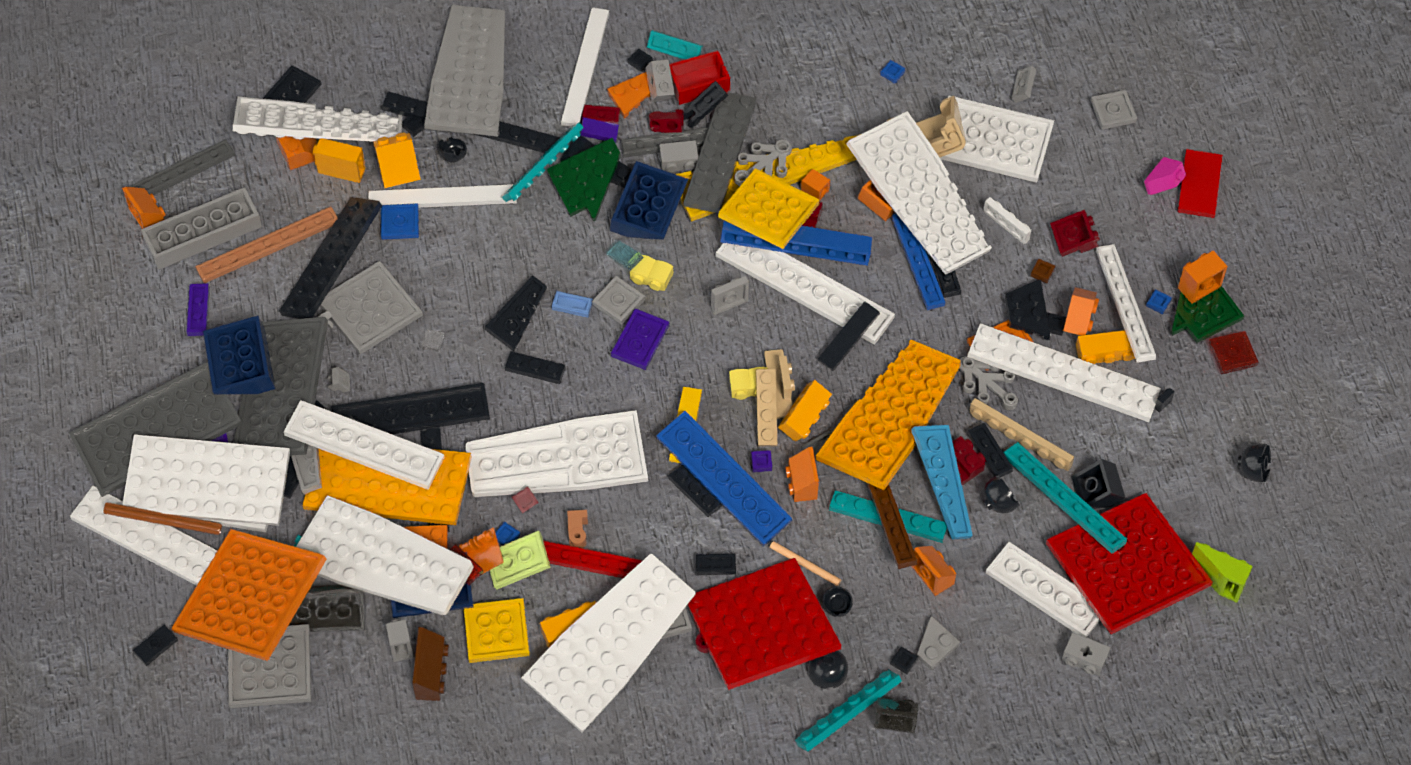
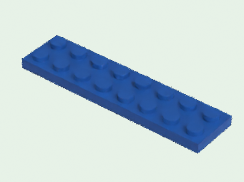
M686 411L681 413L656 436L763 547L792 521V518Z

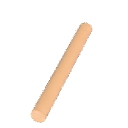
M775 541L771 543L770 548L788 559L795 558L799 565L839 586L840 578Z

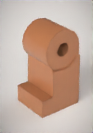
M587 510L567 511L569 544L573 547L584 548L587 541L583 525L588 524Z

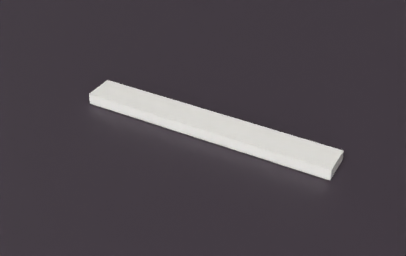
M591 9L561 120V125L572 127L578 122L581 123L584 105L586 104L609 17V10Z
M514 184L369 191V200L380 201L382 205L418 203L419 208L517 203V199L505 202L501 198Z
M1115 245L1096 247L1098 259L1136 362L1156 360V353Z

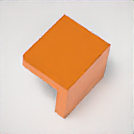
M814 169L801 181V191L820 200L830 190V179Z

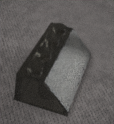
M344 585L311 586L288 626L309 624L310 632L365 630V592Z

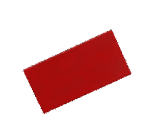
M1186 149L1184 159L1186 176L1181 182L1178 213L1215 218L1223 155Z

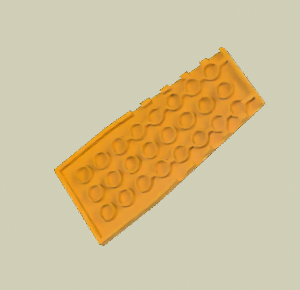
M910 340L907 348L899 352L898 358L894 363L891 362L887 366L888 370L883 375H879L875 385L866 390L862 400L859 399L846 413L817 453L816 460L885 490L916 445L911 429L916 426H927L959 370L961 360Z

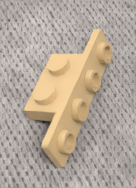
M782 349L765 351L764 356L767 369H776L777 419L784 418L792 407L791 394L792 391H795L794 379L790 380L789 375L792 374L791 363H787V357L784 356Z

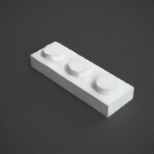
M991 197L985 201L983 212L1024 245L1030 240L1031 229L1027 224L1019 221L1013 213L1008 212L998 201H994Z

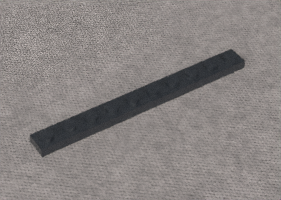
M387 92L382 110L424 121L428 102ZM501 121L499 122L498 136L474 134L546 153L561 138Z

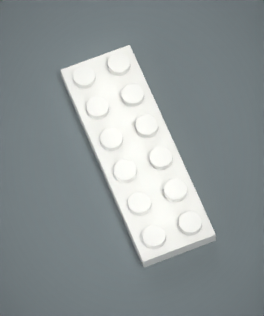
M1010 542L1006 544L986 569V574L1079 635L1087 637L1100 621L1074 584Z

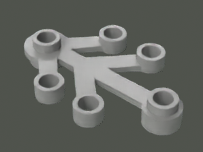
M779 140L775 145L756 142L751 146L753 154L740 153L738 155V163L740 165H746L748 162H758L747 171L739 170L735 173V183L741 186L755 168L762 170L765 167V173L772 176L773 161L778 157L779 166L776 168V175L784 178L787 175L786 157L791 154L792 146L787 140ZM762 151L771 152L769 155H760Z
M967 356L960 359L961 366L959 369L964 374L963 390L966 393H972L975 390V383L972 381L973 374L978 378L979 395L977 399L988 404L990 396L987 393V386L1003 399L1002 406L1004 409L1014 410L1018 403L1017 396L1013 393H1007L994 382L1012 383L1015 379L1014 373L1005 371L1004 374L983 373L979 369H990L996 372L999 368L976 361Z

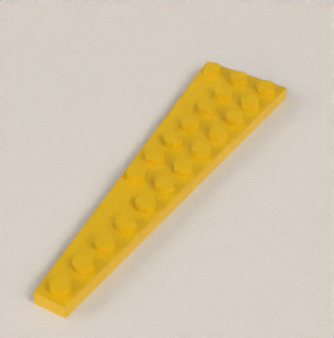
M857 136L845 137L843 140L836 142L834 140L827 141L826 144L822 145L813 144L804 149L794 148L791 154L786 157L787 175L784 178L776 175V168L779 166L778 157L773 161L772 177L791 185L802 181L812 169L823 173L855 161L857 159L847 146V142ZM737 161L722 207L740 187L735 183V173L739 170L747 171L758 162H748L746 165H740ZM688 171L675 174L688 179L680 202L690 221L692 222L714 214L715 212L684 206V199L693 173Z

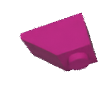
M1163 157L1144 180L1147 193L1153 195L1177 187L1186 176L1183 163Z

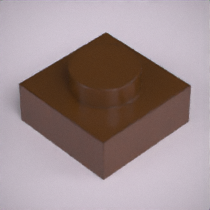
M1038 259L1030 277L1048 284L1056 266Z

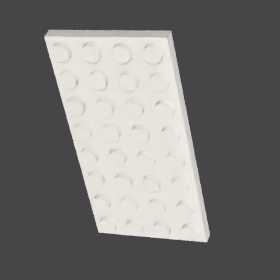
M134 435L122 505L188 518L279 526L290 449Z

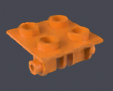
M494 528L483 531L482 534L474 536L473 539L460 544L459 548H457L458 553L467 552L468 560L473 564V570L470 573L471 580L504 563Z

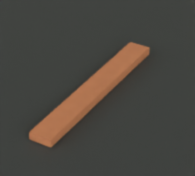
M328 207L195 266L196 270L205 284L331 228L338 217L333 208Z

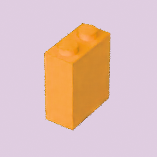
M398 133L394 137H381L377 141H373L384 188L421 180L410 133Z
M320 138L318 144H315L313 148L318 173L360 183L366 169L362 148Z

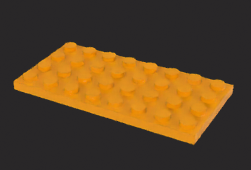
M318 448L322 488L305 494L302 505L304 510L318 511L328 495L383 518L457 525L472 458L471 453L432 449L444 454V460L429 490Z

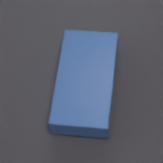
M556 291L552 310L588 318L593 299Z

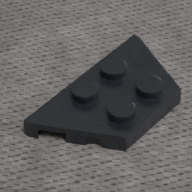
M1036 280L1006 293L1005 301L1010 328L1022 330L1030 335L1037 333L1044 336L1043 339L1050 340V329L1041 280Z

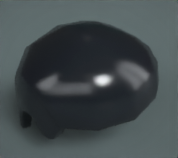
M449 137L446 142L441 139L437 145L441 158L450 163L463 159L467 154V146L461 139Z
M832 586L825 591L822 605L831 616L843 617L850 612L853 606V597L846 588Z

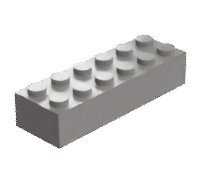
M244 187L141 229V233L157 269L160 270L259 229L262 225L259 214Z

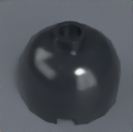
M1262 443L1251 444L1244 449L1242 455H1239L1238 467H1241L1243 475L1251 481H1267L1270 469H1267L1268 463H1271L1270 446Z
M998 474L986 483L983 491L986 499L983 502L989 510L993 508L997 513L1004 514L1020 506L1019 502L1013 498V493L1002 478L1000 479Z
M838 650L810 660L808 663L809 678L816 686L822 689L839 687L844 683L848 674L846 657Z

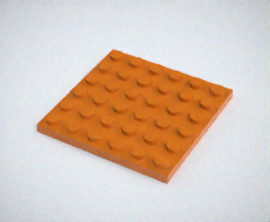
M230 529L171 629L175 633L268 661L327 559L319 553Z

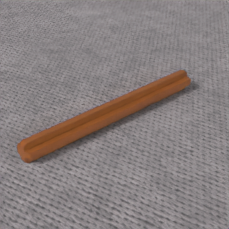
M108 502L105 503L103 513L107 515L220 535L222 524L163 514Z

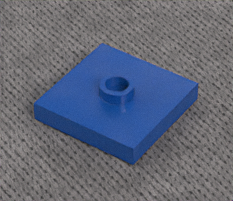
M418 203L383 205L381 207L382 240L419 238Z

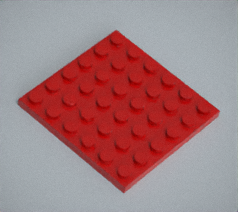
M1147 493L1100 514L1127 538V543L1113 554L1079 524L1046 540L1048 548L1110 635L1212 585L1210 577Z
M795 558L696 592L695 596L687 604L689 612L728 690L842 649L836 633Z

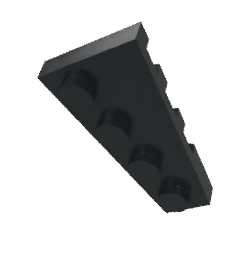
M579 136L574 142L571 141L561 158V162L596 145L583 136ZM619 161L611 183L625 188L633 169Z
M532 275L485 326V330L515 352L547 290V286Z

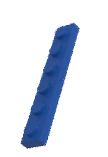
M897 214L892 215L893 224L926 309L931 310L945 306L943 294L925 248Z

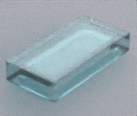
M618 241L606 253L609 258L630 271L644 258L641 253L621 241Z

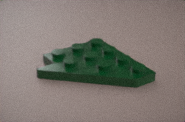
M613 138L546 169L570 217L587 209L593 221L597 220L621 157V153Z
M1222 286L1193 304L1180 292L1171 335L1173 336L1186 329L1193 340L1198 343L1242 321L1244 314Z

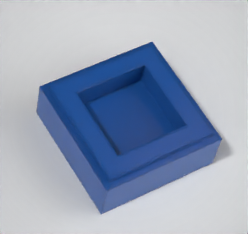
M890 60L882 69L880 75L896 84L905 73L906 68Z
M1155 289L1146 307L1163 315L1172 297Z
M506 522L495 532L498 543L502 546L517 540L520 536V532Z

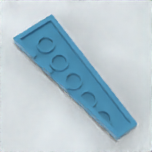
M949 425L913 427L911 429L952 540L971 538L973 535Z

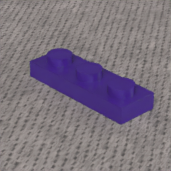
M209 283L190 284L188 336H204L203 331L207 330Z

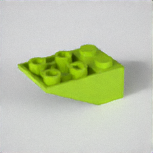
M1196 542L1192 555L1212 580L1211 587L1218 595L1238 603L1253 566L1244 560L1231 557L1226 552H1219L1207 544Z

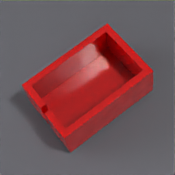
M719 50L669 64L674 94L679 105L693 102L715 81L726 92L730 91L731 78L726 66H724Z

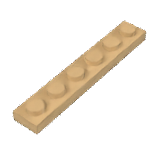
M975 398L972 401L969 413L974 418L986 422L992 429L1001 431L1009 439L1018 441L1024 448L1033 450L1041 458L1053 462L1058 468L1069 471L1072 467L1074 456L978 399Z

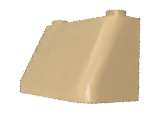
M955 96L942 100L940 103L942 114L916 123L939 158L963 149L966 144Z

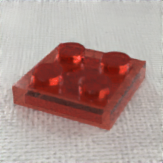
M1246 331L1209 339V346L1221 374L1258 366V359Z

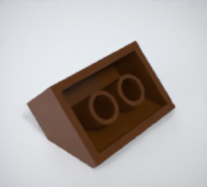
M423 627L418 628L412 682L416 700L440 701L441 694L445 693V682H442L443 675L447 674V663H444L445 657L449 656V644H446L444 636Z

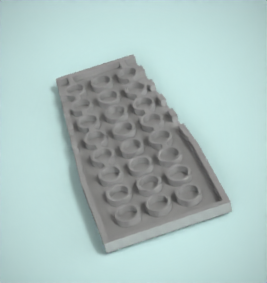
M459 5L451 6L431 81L425 129L498 136L503 99L504 10Z

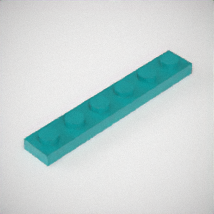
M579 122L573 125L501 198L505 202L518 199L522 195L520 191L531 186L534 182L532 179L545 172L544 167L556 161V155L559 152L563 153L569 147L568 143L571 140L574 142L581 135L579 132L584 127Z
M835 490L829 511L882 526L873 501ZM898 509L907 533L943 543L947 530L946 522Z
M890 670L881 673L877 679L866 684L861 691L850 696L845 703L834 708L825 718L818 720L809 730L803 731L795 739L797 746L809 752L901 683L900 676Z

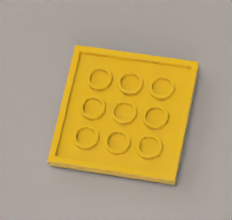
M755 168L722 207L718 217L784 249L819 205L820 199Z

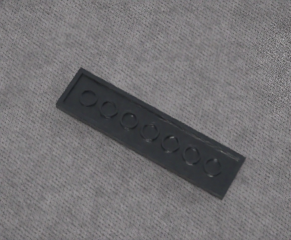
M355 197L349 199L280 308L279 312L282 316L297 319L313 318L383 206L380 201Z
M484 383L331 406L332 412L389 434L490 419Z

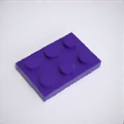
M635 309L614 346L611 357L646 370L668 330L670 322Z

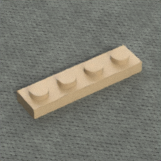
M756 369L758 447L777 446L776 369Z

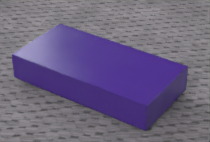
M583 117L582 126L584 128L581 130L580 136L603 141L613 138L616 143L618 124Z

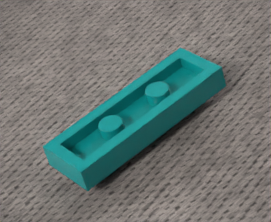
M651 30L647 44L649 49L685 60L700 56L703 45L655 30Z

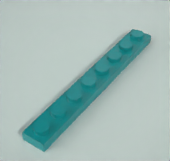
M1017 442L1003 452L1008 461L1111 554L1127 543L1126 537L1021 444Z

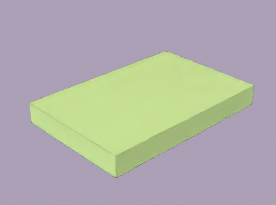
M536 531L500 546L504 563L491 569L490 574L494 588L500 589L551 568L541 533Z

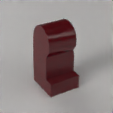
M676 109L675 112L655 111L650 113V130L661 133H682L684 126L683 109Z

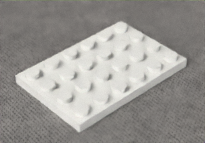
M955 97L959 107L966 144L963 149L940 157V159L1037 183L1054 120Z

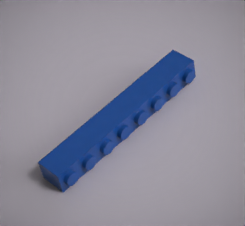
M724 220L720 242L868 266L872 237L801 226L785 248L782 249Z

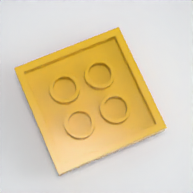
M523 598L473 604L474 608L464 609L469 663L530 656Z

